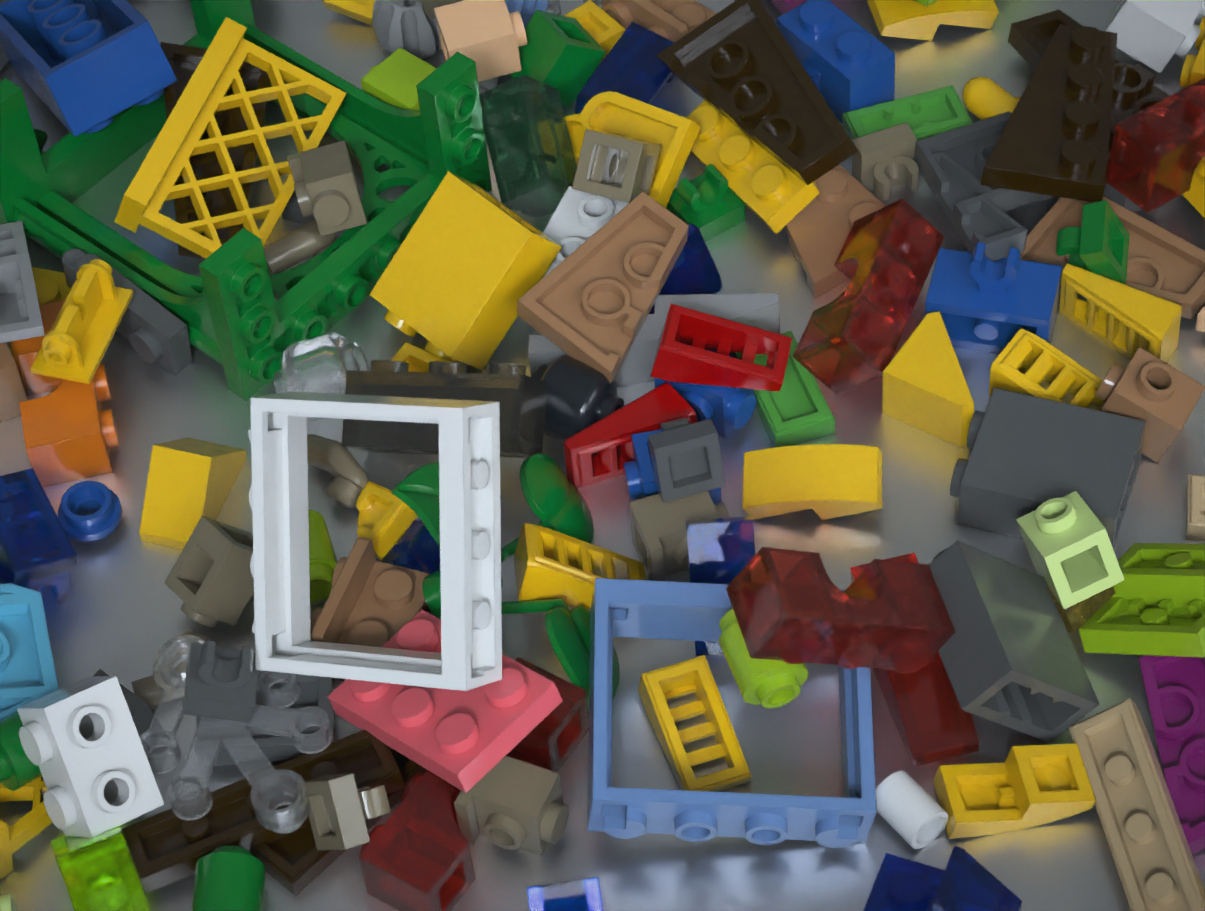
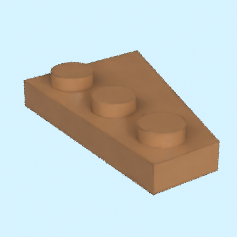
M840 164L815 180L820 194L784 227L789 238L791 252L795 260L800 261L807 275V285L814 299L909 244L910 227Z
M641 192L517 301V315L570 357L604 374L611 384L687 242L689 225L646 193Z
M1103 196L1102 201L1107 200L1130 234L1126 285L1182 306L1181 317L1192 319L1205 304V251ZM1060 197L1027 235L1025 249L1020 252L1021 260L1062 266L1063 270L1066 264H1069V254L1057 255V232L1066 227H1081L1083 205L1093 202Z

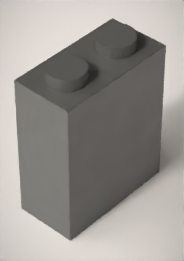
M993 388L986 411L976 410L973 414L967 437V448L972 449L969 459L958 458L954 467L950 485V496L959 498L958 524L1023 539L1016 519L1036 510L1038 506L1047 500L1064 497L1077 491L1106 528L1114 550L1141 464L1146 421Z
M957 540L949 548L939 552L930 564L909 580L963 711L1051 743L1065 732L1068 727L1074 725L1099 705V701L1044 577Z

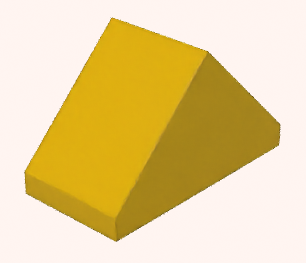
M940 311L928 313L883 371L882 413L958 447L967 446L969 427L974 414V402Z
M193 438L153 444L139 531L141 541L183 550L201 516L217 520L247 459L246 450Z

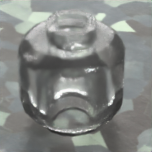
M329 332L288 346L282 355L281 370L274 373V384L277 394L284 392L363 395L364 390L369 389L371 386V376L368 362L360 345L355 341L348 342L343 335ZM307 417V420L309 421H318L324 419L317 417Z

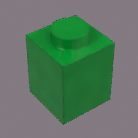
M536 10L525 27L527 45L518 47L522 71L514 72L510 75L518 83L516 86L517 92L527 101L538 106L551 103L571 108L606 54V51L576 19Z

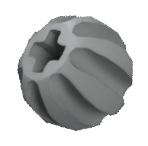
M374 1L372 27L383 48L393 53L400 47L422 60L431 58L436 51L442 50L436 19L427 18L421 1Z

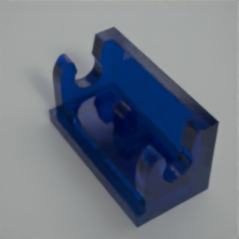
M632 22L577 94L574 114H581L584 106L592 97L607 91L617 92L651 104L664 84L670 83L675 77L664 67L656 55L675 42Z
M31 468L0 476V584L12 583L35 591L45 586H53L51 588L57 603L61 604L69 596L71 566L77 565L78 556L34 469Z

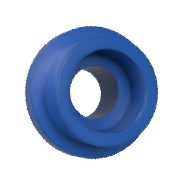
M97 481L79 482L71 486L63 494L57 513L58 521L62 531L68 537L78 541H95L106 537L118 527L122 519L121 503L118 496L104 484Z

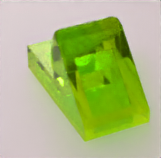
M120 826L94 838L64 835L50 841L74 911H150Z

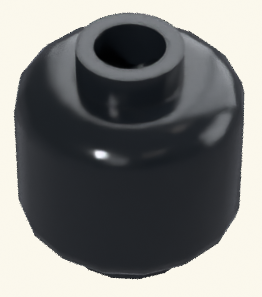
M562 356L554 360L549 366L543 364L535 372L527 391L526 408L529 412H532V420L538 431L564 441L622 408L624 400L617 397L618 388L615 378L610 384L605 375L572 357Z

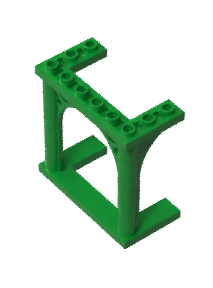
M190 0L197 34L183 45L208 49L224 19L228 17L247 27L243 37L247 41L346 92L344 100L326 133L338 141L345 140L347 149L355 157L361 168L364 178L362 203L367 224L346 229L331 246L317 256L294 268L269 275L262 239L245 228L241 229L199 264L201 277L177 270L72 204V202L160 133L166 122L164 92L153 102L140 106L132 105L114 115L112 122L97 132L81 133L76 137L71 132L41 154L22 88L5 78L0 82V225L22 221L26 239L29 237L61 259L63 254L70 249H80L86 254H94L100 257L187 325L190 344L223 365L228 389L246 401L264 385L273 382L281 371L303 351L316 345L323 335L346 314L358 309L363 304L448 171L481 187L487 193L492 190L475 61L457 51L416 85L420 110H406L384 103L257 29L251 0ZM307 93L290 96L295 111L301 118L322 115L327 106L326 103ZM381 164H386L390 168L382 173L376 171ZM410 186L395 201L385 200L378 196L383 190L390 187Z

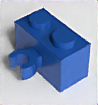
M808 0L776 18V25L840 123H842V113L894 100L895 53L831 1Z
M980 242L975 245L973 255L970 252L939 248L925 301V316L928 313L940 311L953 348L999 355L1021 328L1051 344L1060 303L1062 266L1021 260L1019 249L1010 247L1008 258L991 261L985 255V243Z

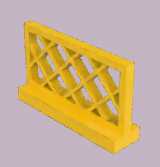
M226 17L126 190L114 222L134 233L142 225L204 258L209 257L222 246L216 232L217 229L243 224L246 230L261 238L264 248L295 191V182L289 162L274 163L266 140L292 135L298 152L318 148L342 104L346 92L243 38L247 27ZM246 61L267 72L272 87L246 92L239 74L243 63ZM231 86L234 95L225 96ZM307 93L326 103L327 106L322 115L298 119L290 96ZM278 99L286 122L260 127L252 104ZM240 107L248 130L222 136L214 117L215 113ZM207 130L209 139L201 140ZM313 130L307 141L304 132ZM254 143L262 166L236 172L227 148ZM215 151L224 175L196 180L189 162L190 157ZM289 174L283 185L280 176ZM180 175H182L185 183L175 185ZM268 179L276 199L275 202L250 209L241 184ZM229 187L238 211L211 217L202 193ZM190 196L199 220L180 224L159 212L166 201ZM265 219L262 226L258 230L255 221Z

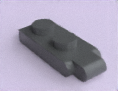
M80 249L66 251L62 256V263L68 287L72 288L77 279L76 274L82 265L89 264L93 259H102L94 254H86ZM112 268L111 275L115 287L134 291V295L116 331L130 341L133 349L143 360L151 364L156 361L172 375L176 376L192 363L187 325Z

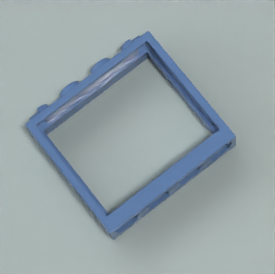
M595 578L590 611L587 831H602L609 836L620 839H632L644 833L671 834L689 842L707 841L716 836L746 838L749 842L759 845H773L784 840L816 841L819 845L825 847L843 848L854 843H866L876 815L867 591ZM764 600L770 604L772 610L782 614L796 646L838 647L843 797L611 787L613 637L719 642L720 635L722 634L719 622L728 611L745 602Z

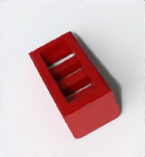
M670 304L650 377L679 383L780 392L792 338ZM730 352L742 353L741 359L730 357ZM756 354L768 355L766 366L754 363Z
M668 382L663 383L564 440L567 479L578 489L623 475V462L633 461L632 434L660 430V423L686 417L689 424L697 423L694 409Z

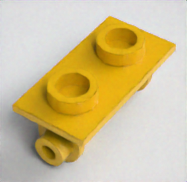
M93 259L89 264H84L79 268L76 274L77 279L50 331L46 333L42 340V346L30 368L31 373L90 384L134 295V291L131 289L115 287L111 275L112 268L108 263L103 260Z

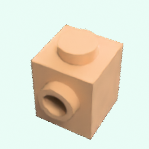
M463 0L434 8L440 46L445 61L457 51L476 62L478 82L522 71L518 47L527 45L526 32L519 11L509 13L505 0Z

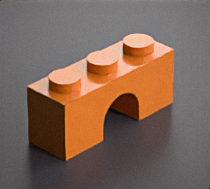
M65 300L39 305L45 335L50 331ZM44 336L12 341V355L17 365L26 396L52 392L40 398L19 402L25 448L38 488L113 473L109 447L118 446L120 443L112 409L102 410L101 401L112 399L105 364H99L90 384L31 373L30 368L42 346Z

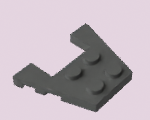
M1005 112L916 141L914 161L919 167V172L970 254L973 255L974 247L978 242L985 243V255L991 261L1008 257L1010 247L1018 248L1020 252L1025 249L1028 230L1007 215L1008 210L1035 201H1046L1054 197L980 185L984 166L1010 119L1011 112ZM1108 155L1104 197L1132 212L1164 201L1167 186L1166 180L1150 172L1145 175L1144 181L1121 171L1122 160Z

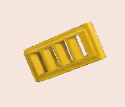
M1066 264L1061 276L1059 313L1129 360H1131L1140 347L1162 361L1169 362L1178 347L1182 306L1072 264ZM1078 294L1086 298L1087 302L1078 299Z
M1022 328L997 356L990 368L989 397H991L993 388H998L1064 403L1062 399L1069 392L1075 395L1070 401V405L1087 408L1090 403L1099 406L1098 411L1104 403L1103 400L1094 395L1102 379L1044 339ZM1043 381L1051 383L1047 389L1040 386Z
M523 523L514 555L517 594L520 601L562 599L570 607L583 606L591 609L595 578L646 580L643 562L546 527Z
M705 655L641 674L638 687L639 695L681 790L717 792L751 781V773ZM695 693L698 701L669 709L668 700ZM701 714L705 715L706 723L677 731L675 722ZM714 735L717 741L716 745L686 754L683 744ZM724 757L729 768L695 778L692 766Z

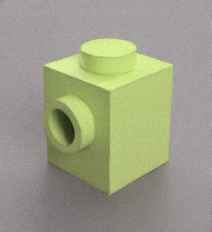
M1077 491L1064 497L1047 500L1038 506L1036 510L1016 519L1036 572L1044 577L1049 590L1063 609L1125 581L1106 528Z

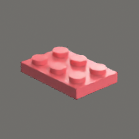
M421 610L382 647L441 653V619ZM502 654V680L468 691L346 679L327 696L336 715L359 729L368 731L387 746L465 793L475 786L563 702L555 682Z

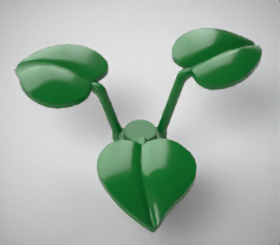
M542 453L533 454L525 459L519 474L521 488L528 505L541 520L538 525L591 544L594 534L591 512L583 496L571 481L567 479L559 464L550 456ZM433 462L409 473L395 486L392 494L401 499L417 514L440 547L439 462ZM519 537L501 548V563L515 554ZM439 569L424 578L422 590L430 611L435 617L441 619ZM501 575V589H502L503 580H502V575ZM562 599L501 602L502 615L547 612L545 615V626L549 641L589 714L590 611L583 606L570 610L567 603ZM614 646L612 659V701L619 683V661Z

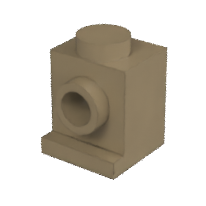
M586 129L572 189L630 203L641 192L649 196L661 145L618 134Z
M345 140L287 156L302 216L304 218L314 215L320 236L367 224L360 190Z
M708 491L663 503L659 494L629 502L632 542L640 561L644 563L649 581H665V576L681 571L697 570L710 562L723 559L722 543L734 539L731 518L723 502L714 504Z
M201 516L164 582L184 601L181 610L187 616L209 627H215L218 621L235 626L245 606L254 595V578L250 569L253 553V535L247 531Z
M505 756L467 793L460 791L454 802L461 841L474 845L478 835L481 834L501 848L508 850L522 848L539 855H543L548 843L555 845L559 842L569 817V806L563 803L560 774L509 756Z

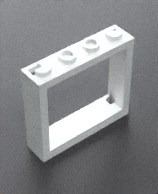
M284 392L251 397V430H248V437L251 442L252 466L249 504L253 517V553L250 569L254 578V622L252 624V633H255V670L468 691L502 680L499 402ZM307 417L438 424L441 653L311 641Z

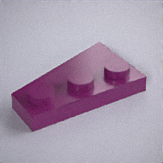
M1144 655L1138 658L1162 771L1192 855L1205 849V657Z

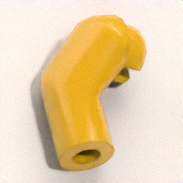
M987 77L970 79L965 84L962 92L964 105L980 120L1005 112L1013 113L1021 96L1013 97Z

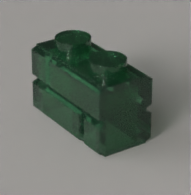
M517 76L480 94L484 131L501 203L514 211L521 210L523 214L539 218L555 212L567 188L573 186L577 164L567 123L562 118L564 111L559 90L545 83L540 84L538 80L529 76Z

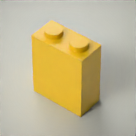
M448 171L369 295L388 309L384 316L387 322L409 336L415 337L418 332L428 340L424 348L425 351L457 365L459 362H463L483 370L518 316L517 301L541 281L562 246L481 187Z

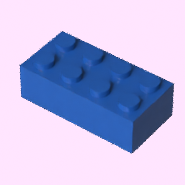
M4 0L0 3V44L12 67L74 137L81 133H94L105 128L112 122L114 115L132 105L140 106L153 102L163 94L165 87L178 81L149 21L127 0Z

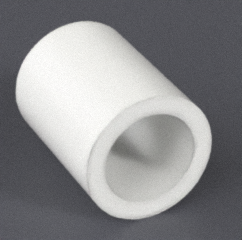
M900 770L889 775L876 788V811L912 848L920 849L936 839L945 828L949 819L948 813L906 771Z

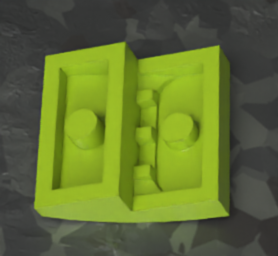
M1134 543L1117 560L1125 581L1108 588L1110 598L1078 629L1084 652L1204 658L1205 544Z

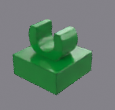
M712 164L705 167L704 174L690 181L686 177L681 179L678 187L673 190L666 207L667 210L689 225L688 238L696 246L745 221V204L728 188L727 179Z
M1107 200L1084 204L1081 227H1066L1057 232V255L1069 254V264L1126 285L1130 234Z

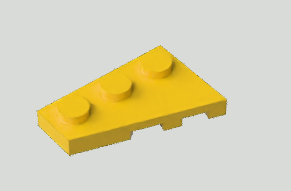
M705 100L686 117L701 126L690 153L704 167L712 164L727 179L728 188L775 234L783 229L820 194L815 181L809 185L804 183Z

